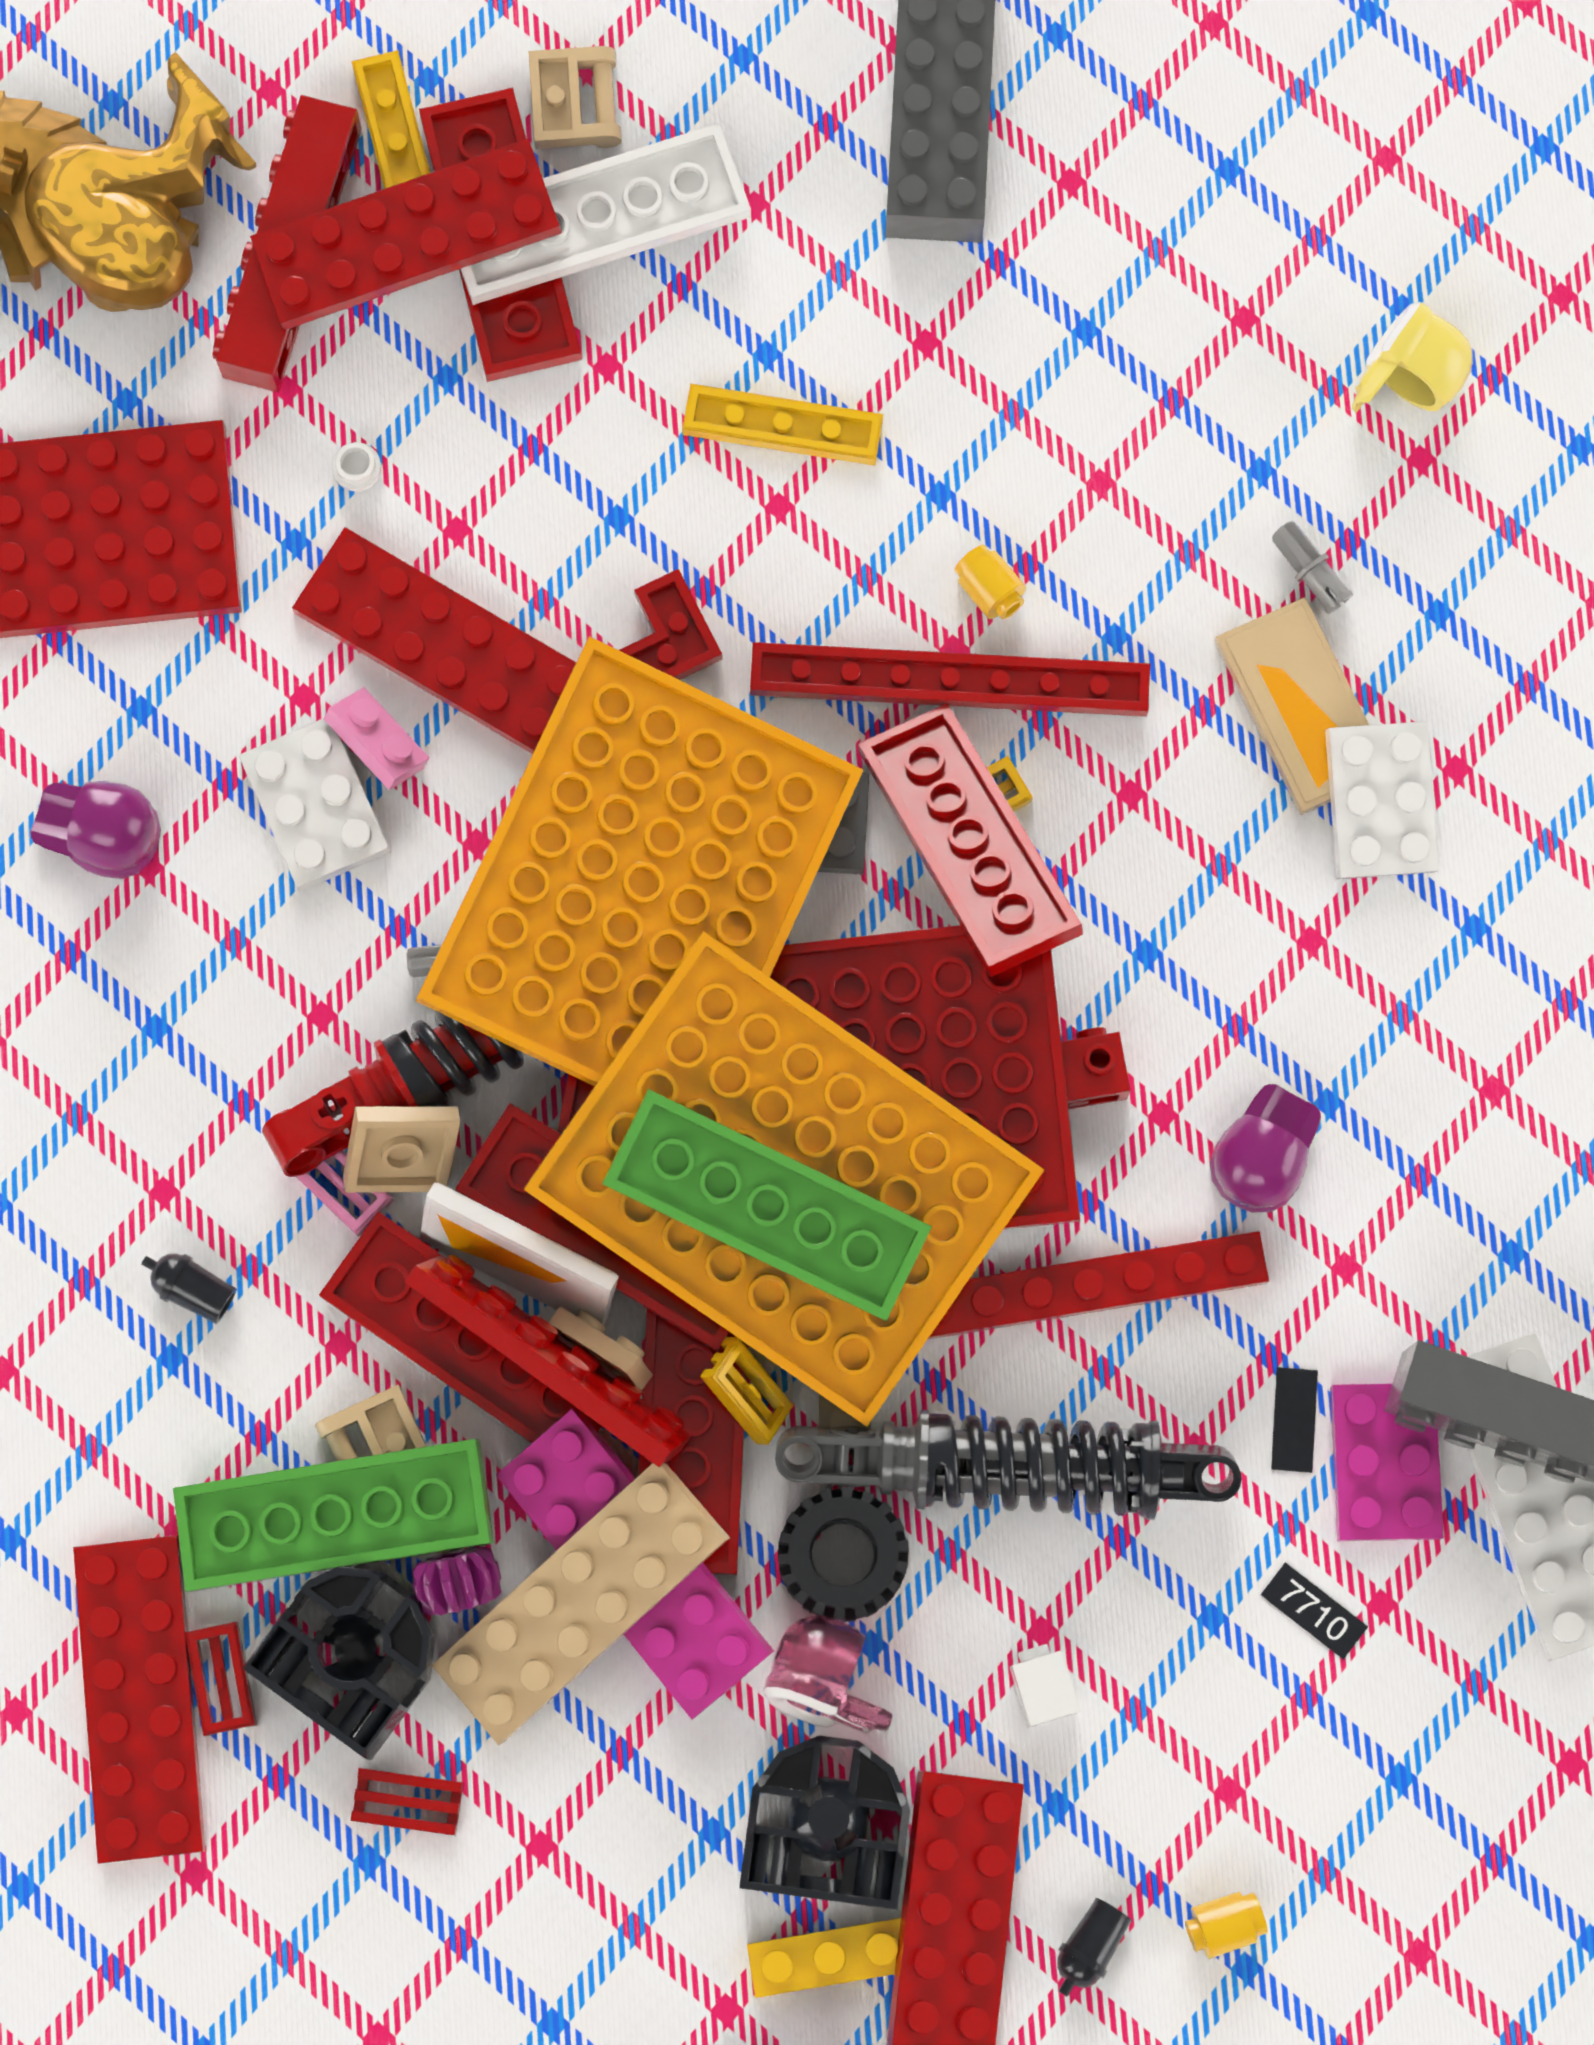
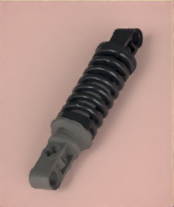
M921 1410L916 1426L906 1428V1426L897 1427L895 1422L884 1421L881 1430L859 1426H837L832 1428L794 1426L785 1430L779 1437L775 1456L778 1471L790 1481L830 1483L845 1487L879 1486L880 1493L884 1495H891L894 1490H907V1492H913L917 1509H925V1507H931L935 1501H943V1492H946V1501L951 1508H958L963 1504L965 1493H973L975 1506L978 1509L985 1510L991 1505L992 1495L996 1494L1001 1495L1002 1506L1007 1511H1013L1018 1507L1020 1496H1029L1031 1509L1034 1512H1042L1046 1508L1048 1497H1056L1057 1494L1059 1511L1070 1513L1074 1509L1076 1490L1085 1491L1086 1511L1091 1515H1097L1102 1510L1104 1492H1113L1115 1514L1125 1516L1127 1513L1132 1512L1145 1517L1146 1520H1155L1160 1499L1222 1502L1232 1498L1238 1492L1242 1480L1240 1469L1229 1450L1218 1445L1162 1443L1158 1421L1135 1423L1130 1429H1121L1116 1422L1107 1421L1101 1427L1096 1442L1095 1432L1091 1423L1086 1420H1079L1073 1426L1068 1442L1066 1427L1059 1419L1049 1420L1043 1434H1039L1036 1421L1032 1418H1023L1018 1423L1014 1433L1011 1432L1010 1424L1005 1417H994L988 1431H984L980 1418L975 1415H968L963 1420L960 1430H955V1421L948 1414L929 1413V1410ZM804 1443L813 1450L814 1456L808 1463L796 1465L786 1458L785 1450L791 1444ZM851 1447L854 1448L853 1465L848 1464L849 1449ZM1214 1462L1226 1464L1229 1467V1474L1223 1482L1209 1484L1202 1480V1473L1209 1464Z

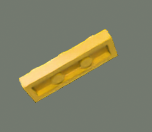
M901 1918L747 1944L755 1998L895 1974Z

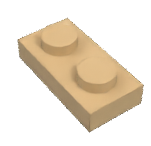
M560 1306L550 1319L549 1323L558 1330L559 1336L572 1345L580 1346L589 1351L600 1361V1364L617 1376L629 1380L641 1391L653 1376L641 1360L645 1355L642 1349L621 1335L614 1341L603 1334L606 1328L590 1314L581 1310L575 1316Z

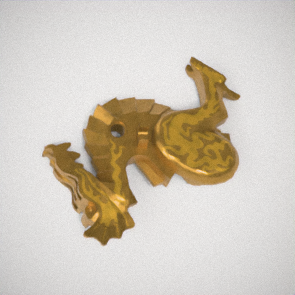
M176 52L170 55L167 63L169 75L167 79V92L176 106L173 123L167 139L160 146L150 150L142 151L107 145L106 141L81 127V118L44 108L41 101L8 98L5 95V90L0 91V251L10 282H30L34 290H38L41 288L40 268L51 261L64 275L84 291L90 302L98 308L110 312L127 311L129 309L148 310L163 307L179 296L188 285L193 273L190 246H199V225L181 218V211L179 209L204 203V171L213 156L220 155L233 166L247 171L256 168V162L230 134V115L223 104Z

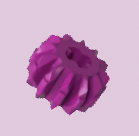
M484 1546L442 1553L419 1562L413 1568V1588L416 1600L419 1601L422 1612L431 1616L436 1614L441 1616L452 1612L457 1613L465 1609H473L475 1606L487 1604L502 1593L500 1584L502 1578L498 1562L495 1561L492 1550Z

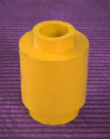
M980 545L969 551L957 563L954 570L960 577L958 580L959 585L988 619L998 616L1002 620L1007 619L1024 604L1022 596L1026 586L997 551H989L985 545Z
M1238 1891L1191 1907L1193 1919L1185 1921L1186 1931L1194 1951L1204 1950L1208 1959L1257 1943L1258 1936L1268 1933L1262 1908L1254 1892L1242 1896Z

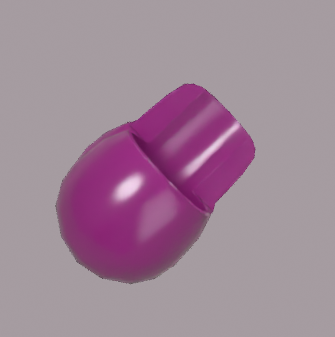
M96 781L86 782L80 787L52 783L42 793L30 834L35 844L69 856L77 865L88 872L102 877L124 879L139 874L152 861L158 848L161 827L157 811L152 807L151 802L139 790L126 784Z
M1268 1084L1263 1086L1250 1103L1244 1115L1237 1119L1223 1133L1215 1146L1210 1160L1211 1180L1220 1195L1236 1207L1251 1213L1272 1212L1286 1205L1298 1190L1304 1176L1309 1153L1308 1149L1321 1120L1319 1109L1314 1104L1290 1093L1279 1085Z

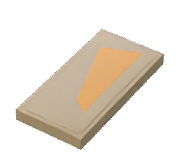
M1306 597L1220 634L1216 636L1214 641L1300 815L1331 802L1325 730L1335 727L1369 725Z

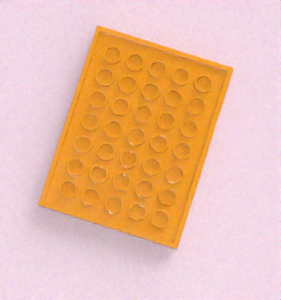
M589 636L415 1001L595 1086L703 931L770 977L863 773V769Z
M703 931L524 1187V1190L867 1427L1039 1179L1044 1169ZM647 1089L932 1226L887 1321L603 1185L602 1182Z

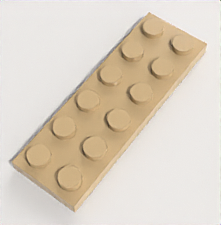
M652 1463L431 1666L494 1741L500 1745L510 1738L730 1537L666 1463L660 1468Z

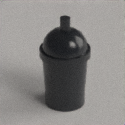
M167 1254L158 1261L145 1256L141 1265L152 1270L150 1275L151 1285L154 1291L160 1295L159 1298L165 1302L171 1301L215 1324L222 1319L236 1294L237 1288L192 1261L193 1258L187 1254Z
M1095 1898L1066 1943H1062L1058 1949L1060 1953L1057 1959V1968L1060 1975L1065 1979L1058 1992L1068 1997L1074 1986L1087 1988L1096 1984L1100 1978L1104 1979L1108 1972L1106 1968L1132 1921L1128 1916L1105 1901Z

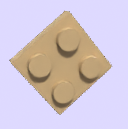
M355 1107L343 1173L345 1193L429 1192L434 1182L447 1187L461 1122L458 1107Z

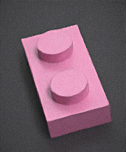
M365 687L329 707L323 718L388 790L423 770L429 760V756Z

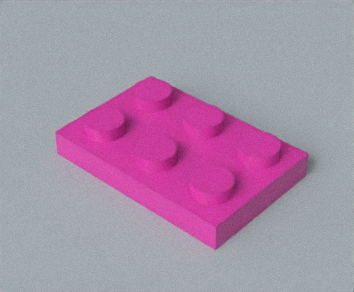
M1341 1384L1330 1387L1337 1542L1441 1540L1444 1538L1438 1430L1426 1426L1424 1432H1418L1394 1423L1396 1415L1384 1411L1392 1384Z

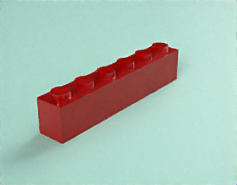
M305 95L300 96L296 111L289 110L285 119L283 138L287 140L282 155L275 154L271 163L269 181L272 183L268 199L262 197L256 210L255 225L258 226L257 233L338 205L362 131L357 109ZM248 241L244 247L241 259V270L244 271L240 287L233 286L227 302V314L230 315L226 330H220L216 335L212 357L216 359L222 378L279 393L300 325L283 331L252 242Z

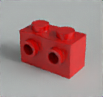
M1096 1027L1077 1032V1039L1061 1041L1069 1109L1128 1099L1131 1090L1120 1032L1107 1034L1106 1028Z

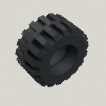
M842 1487V1489L838 1490L825 1489L819 1491V1494L803 1500L800 1506L794 1512H791L787 1518L778 1542L779 1571L788 1593L810 1614L814 1613L822 1617V1619L829 1621L851 1622L859 1618H867L877 1613L883 1606H886L900 1588L908 1567V1540H906L900 1518L897 1519L892 1512V1508L885 1501L882 1503L876 1499L874 1494L865 1490L864 1492L855 1491L853 1487ZM836 1524H849L861 1529L869 1537L874 1549V1562L869 1573L861 1581L848 1586H838L824 1580L817 1573L812 1561V1548L816 1538L822 1531Z

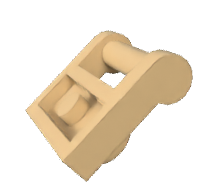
M607 46L528 51L535 149L586 145L611 148L621 144V127L616 124L612 77V70L616 67V51ZM579 69H590L593 71L596 123L582 124Z
M399 1385L328 1416L315 1424L320 1438L327 1439L336 1461L358 1458L346 1433L348 1427L359 1423L372 1455L427 1447Z

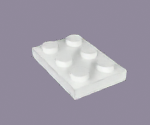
M324 719L238 755L299 892L391 853L344 745L337 733Z
M1428 721L1326 729L1325 737L1337 879L1434 873L1440 871Z

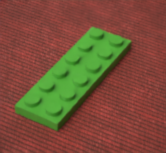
M647 1089L602 1182L603 1185L885 1321H887L932 1226L650 1089Z
M479 1439L173 1488L185 1592L332 1570L336 1567L357 1566L494 1544Z

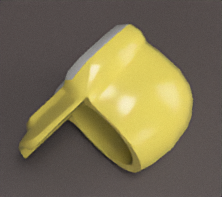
M1421 302L1410 304L1395 319L1370 352L1366 360L1367 370L1355 385L1356 396L1352 404V410L1357 413L1363 403H1369L1383 384H1386L1399 396L1421 409L1428 411L1441 409L1462 389L1471 373L1473 354L1469 340L1458 328L1434 314L1427 305Z

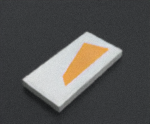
M434 1182L425 1199L420 1233L421 1241L448 1255L462 1259L470 1266L556 1310L561 1306L575 1316L582 1310L597 1319L604 1326L609 1316L619 1278L616 1273L440 1183Z

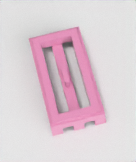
M341 1151L333 1157L345 1167L347 1154ZM323 1161L316 1169L362 1212L361 1216L356 1220L308 1173L296 1177L358 1237L364 1232L365 1227L372 1221L377 1212H381L385 1207L388 1208L394 1201L387 1192H371L377 1199L369 1205L357 1192L345 1193L343 1179Z

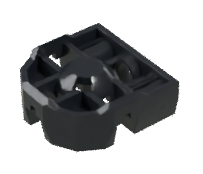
M336 1567L308 1580L300 1588L293 1603L289 1608L287 1607L243 1666V1670L360 1756L372 1761L431 1679L435 1634L426 1614L422 1612L416 1596L390 1576L374 1570ZM384 1584H387L405 1597L387 1624L382 1619L380 1620L374 1616L373 1612L367 1610V1607ZM309 1598L331 1613L325 1620L326 1624L322 1630H317L314 1639L291 1623ZM380 1635L383 1640V1652L386 1656L377 1655L375 1639ZM323 1643L335 1645L337 1662L326 1666L323 1657ZM393 1659L419 1678L402 1703L376 1685L390 1667ZM312 1670L324 1683L339 1690L347 1691L335 1708L312 1690L302 1685ZM373 1710V1712L371 1713V1715H370V1716L368 1717V1719L365 1721V1719L367 1718V1716H368V1715L370 1714V1712Z
M819 1735L778 1752L752 1787L739 1888L898 1910L910 1807L894 1767L858 1740ZM822 1744L853 1749L849 1781L841 1778L838 1780L818 1777ZM820 1785L823 1798L815 1801L811 1807L800 1802L808 1791ZM760 1793L792 1797L789 1808H791L789 1818H787L788 1829L756 1825ZM869 1808L901 1812L897 1844L865 1840L868 1831V1818H870ZM847 1829L858 1835L849 1846L837 1851L834 1839L842 1836ZM770 1835H774L775 1844L770 1882L764 1883ZM875 1849H878L880 1853L873 1898L870 1897ZM803 1853L808 1857L823 1862L839 1861L845 1858L842 1880L800 1874Z

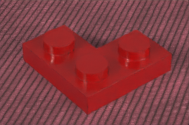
M679 569L634 589L635 597L654 633L619 651L678 680L723 660L722 652Z

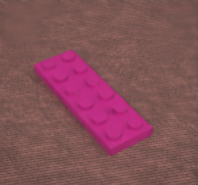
M578 1408L571 1409L496 1474L556 1551L635 1480L634 1476ZM704 1563L698 1566L623 1634L691 1720L701 1714L774 1652L772 1647Z

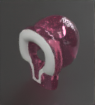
M809 1616L797 1620L784 1631L778 1642L771 1670L763 1688L768 1702L776 1709L815 1726L829 1728L837 1723L864 1733H869L872 1730L887 1731L893 1717L889 1711L846 1693L866 1640V1636L858 1629L841 1620H833V1618L825 1616Z

